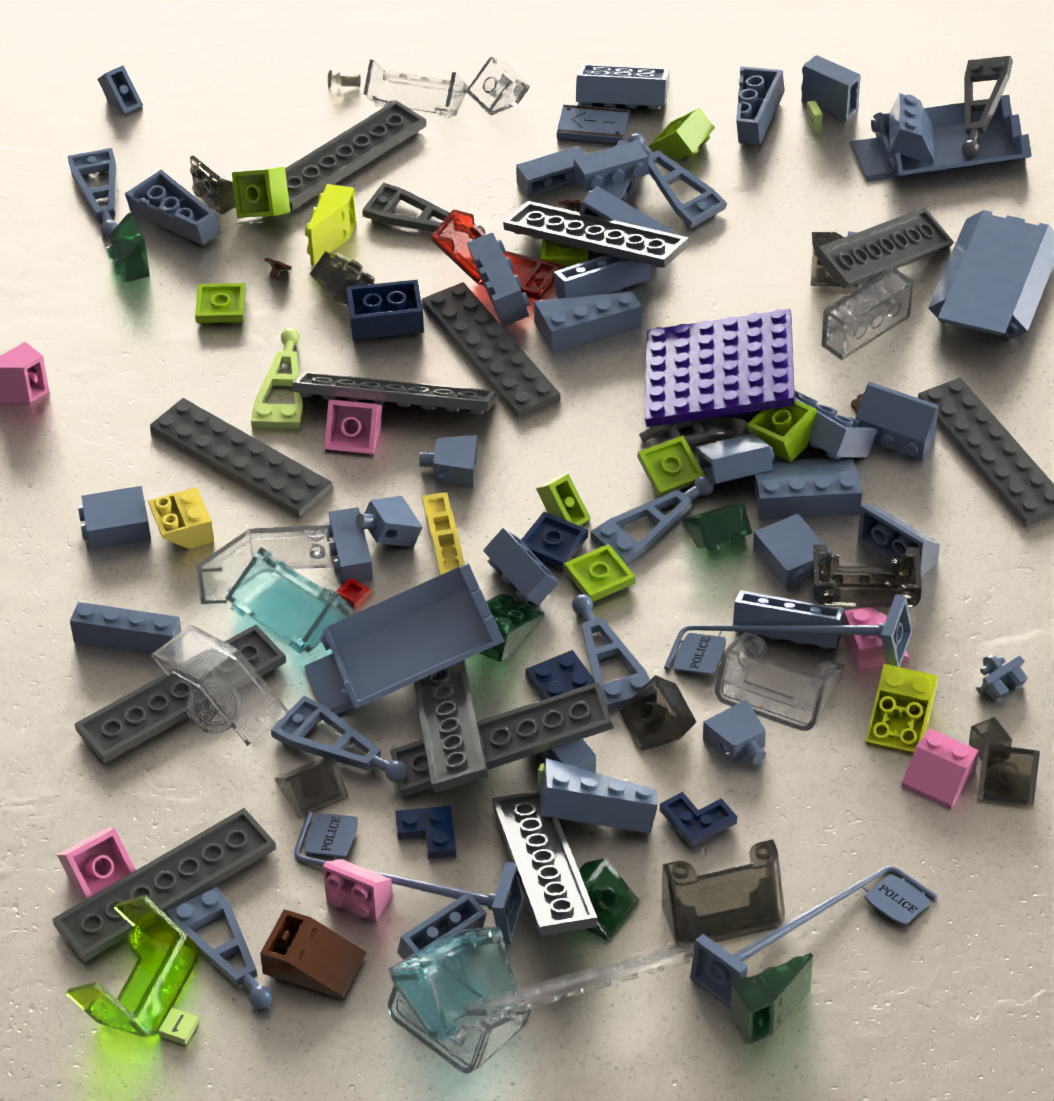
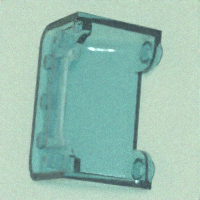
M262 547L257 551L225 597L232 604L230 609L241 617H244L246 614L290 642L288 646L299 654H302L303 651L309 653L322 642L320 636L324 635L322 628L350 616L354 611L339 594L331 589L328 590L315 584L291 569L284 562L275 559L271 552Z
M500 927L464 929L450 933L389 968L393 984L431 1038H436L437 1041L453 1038L454 1032L458 1030L456 1021L483 1005H491L492 1008L503 1007L509 1003L508 1000L519 994Z

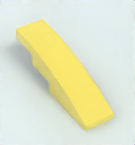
M447 492L422 496L426 522L439 575L464 564L458 530L455 526Z

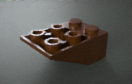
M286 909L281 913L260 952L264 975L341 999L344 998L366 955V951L315 919Z

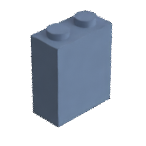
M818 55L804 63L801 85L802 102L807 104L808 101L815 100L820 110L844 121H847L858 111L861 74Z
M753 433L696 447L698 463L702 471L715 484L773 470L772 461H774L775 456L772 447Z
M142 486L81 495L83 506H78L80 522L85 521V524H81L83 540L88 539L90 549L151 539Z
M798 513L754 531L753 550L786 589L830 570L831 551Z

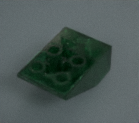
M499 594L486 601L504 642L482 651L480 654L498 662H502L515 654L545 614L536 610V607L531 604H522L515 601L512 596L507 594Z
M812 953L796 956L789 960V962L776 967H768L759 974L743 977L732 984L730 1019L746 1045L773 1035L810 992L813 966Z

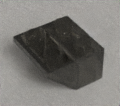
M195 155L190 156L193 193L204 200L211 209L216 210L220 215L235 208L232 177L215 163Z
M327 251L324 252L310 273L334 300L348 305L346 287L375 284L376 280L372 275L362 270L363 266L354 259L348 261L339 253L334 255Z

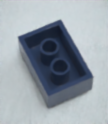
M418 279L346 287L352 340L424 333L423 308Z

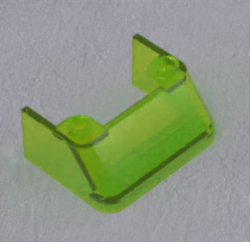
M146 895L116 903L114 907L133 926L128 935V946L132 953L139 958L117 999L98 981L70 988L67 990L66 995L97 1023L141 1037H148L159 1033L158 1030L174 1006L198 960L199 950L196 943Z

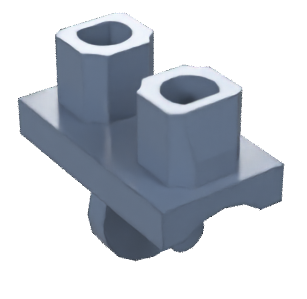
M992 654L983 658L984 667L980 669L982 675L988 673L989 675L983 678V683L976 688L977 692L980 695L987 692L996 702L1009 692L1002 682L1005 679L1014 689L1022 686L1028 679L1021 668L1025 662L1023 658L1019 655L1002 666L1005 663L1004 657L1000 656L997 658Z

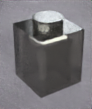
M993 717L971 726L969 745L979 750L978 757L987 767L994 763L1003 762L1010 757L1012 738L998 720Z

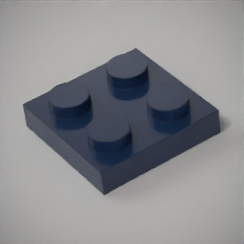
M543 512L521 541L539 560L563 569L564 563L570 561L588 538V529Z
M573 650L525 669L527 679L542 700L595 683V680Z

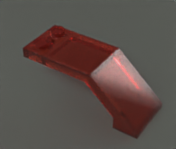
M453 209L431 235V241L475 283L484 286L471 257L467 242L486 234L475 224L474 214ZM509 251L503 253L505 258L509 257L514 268L512 273L513 275L517 274L521 282V292H525L529 298L541 300L554 283V272L561 270V264Z

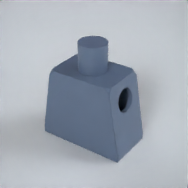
M477 435L438 438L434 452H420L419 466L433 467L434 480L437 482L474 487L478 454Z
M403 496L373 499L369 502L365 513L358 514L356 518L357 527L359 529H368L374 540L382 544L414 547L423 528Z
M747 700L703 721V740L731 763H737L748 757L753 764H758L766 757V752L763 750L765 747L766 731Z

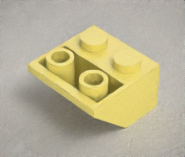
M197 487L148 500L149 507L163 539L188 549L214 543L212 521Z

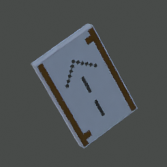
M563 104L556 138L617 144L619 140L624 141L630 110Z

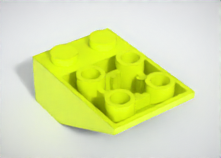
M327 184L324 192L320 193L318 206L313 208L311 222L307 223L305 228V236L308 237L307 254L310 255L311 265L318 263L351 238L357 224L354 188Z
M884 664L865 742L914 753L916 746L925 735L938 686L937 675Z

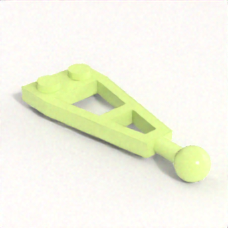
M287 328L281 333L280 339L284 348L283 351H277L255 399L251 416L252 428L301 429L304 411L302 396L299 393L294 392L295 404L265 403L272 386H292L293 382L299 377L297 352H293V347L298 344L300 335L293 328ZM282 363H291L292 374H278Z

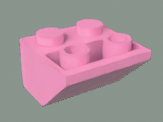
M23 342L0 356V403H32L50 392L44 357L27 342Z
M342 859L328 861L323 865L326 901L335 907H342L355 912V914L362 918L367 917L377 921L393 897L392 880Z

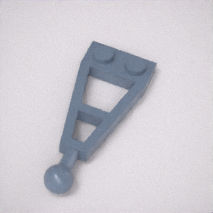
M633 133L628 137L627 143L638 141L649 156V174L675 213L690 228L726 209L727 202L712 187L659 150L652 153L645 146V139L641 134ZM655 164H660L670 173L663 176ZM681 179L701 193V195L682 204L670 185Z
M107 148L68 155V164L73 180L96 218L103 220L100 229L102 235L106 238L116 237L119 233V226L111 218L116 214L117 166L113 149ZM109 170V185L89 189L82 176ZM108 197V206L100 207L96 199Z
M700 476L695 480L694 487L685 493L675 490L610 518L590 531L591 539L600 547L609 544L622 561L628 565L643 555L692 508V499L699 495L707 496L711 494L714 489V483L708 476ZM675 503L678 504L667 516L659 511ZM646 516L657 524L639 543L620 528Z
M585 594L577 595L572 601V608L575 613L582 615L585 621L582 623V633L592 677L595 683L599 682L608 711L655 698L656 690L646 670L602 617L595 619L591 611L593 608L592 599ZM600 632L609 644L595 648L592 633ZM619 655L634 674L603 683L598 660Z
M303 696L271 729L272 738L294 749L367 771L374 766L384 771L386 777L396 783L401 779L404 780L407 776V767L403 762L398 760L389 762L381 758V751L378 747L326 706L306 696ZM321 719L342 734L333 746L303 737ZM353 743L364 751L366 755L361 756L345 750Z
M217 886L167 911L169 921L188 944L237 987L242 984L246 986L250 992L249 1001L254 1008L265 1009L271 1004L273 999L272 992L269 988L260 986L254 979L258 976L257 969L232 907ZM225 916L234 939L212 949L194 930ZM237 952L240 953L245 965L244 968L238 971L225 960Z

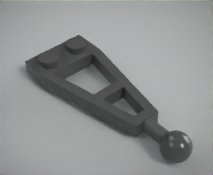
M1011 55L970 59L967 62L964 75L965 131L969 138L962 145V153L967 158H974L980 152V146L977 143L978 135L986 132L1009 81L1013 65ZM997 80L989 99L973 100V82ZM983 111L979 122L973 123V112Z
M384 182L362 209V217L384 224L451 236L456 231L468 235L471 241L486 235L485 228L482 225L474 224L468 226L460 223V217L403 188ZM400 200L423 211L418 218L391 213ZM432 216H434L446 223L432 221L430 219Z

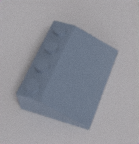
M582 64L576 75L575 102H581L583 106L603 103L604 107H616V104H625L626 108H638V105H647L648 109H661V106L666 104L670 69Z
M841 457L840 460L820 458L793 460L792 462L787 460L772 461L773 470L752 475L759 520L784 519L797 513L801 517L860 514L862 488L858 471L851 457Z

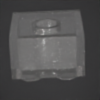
M490 56L465 92L492 116L518 105L531 86L507 63Z

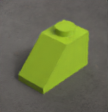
M569 473L556 476L535 488L546 510L551 515L578 526L591 519Z

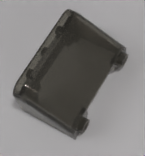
M813 544L811 579L814 600L824 606L891 608L895 594L905 595L908 608H912L920 602L922 591L919 548L906 547V553L902 558L897 560V557H892L891 567L839 566V555H834L833 558L827 552V545Z
M773 839L756 843L751 847L749 852L751 864L697 876L694 867L685 861L662 864V909L677 945L683 948H694L695 940L702 934L716 943L772 930L783 924L785 919L779 855Z

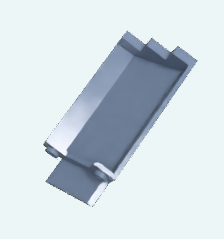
M1009 94L1001 96L986 132L978 135L977 143L980 146V152L974 158H967L962 153V145L969 138L965 131L964 102L925 108L933 125V165L901 155L900 152L890 151L889 113L882 114L880 112L873 115L871 129L875 133L876 138L850 141L867 182L1023 160L1032 157L1029 134L1022 135L1019 114L1012 115ZM983 111L973 112V123L979 122Z
M982 210L965 220L928 309L942 324L948 323L999 336L1004 334L1011 340L1028 331L1054 266V230L1049 224L1026 223L1025 219L1009 215L1003 218L992 215L993 212Z
M465 563L322 628L324 635L320 636L325 650L331 649L332 653L304 665L318 702L337 715L353 707L357 709L504 642V639L469 563Z

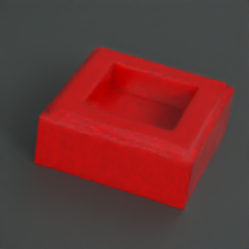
M349 578L334 592V599L356 610L371 595V589Z

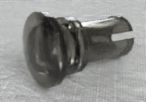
M329 69L327 75L328 89L332 91L333 87H337V89H341V87H361V74L341 73L340 71L332 73V69Z

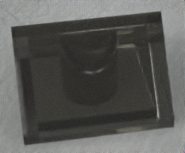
M984 743L977 799L1033 806L1040 750Z
M323 757L275 777L277 785L298 819L306 816L308 811L313 813L349 798L335 758Z

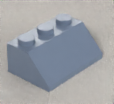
M899 93L889 113L890 151L900 152L901 155L933 165L934 143L932 122L920 99L911 94Z
M868 382L855 419L859 421L858 426L861 428H868L870 426L877 429L873 443L923 460L935 442L939 405Z
M866 503L861 505L858 530L859 543L918 579L938 563L940 544L934 539L927 537L879 507Z

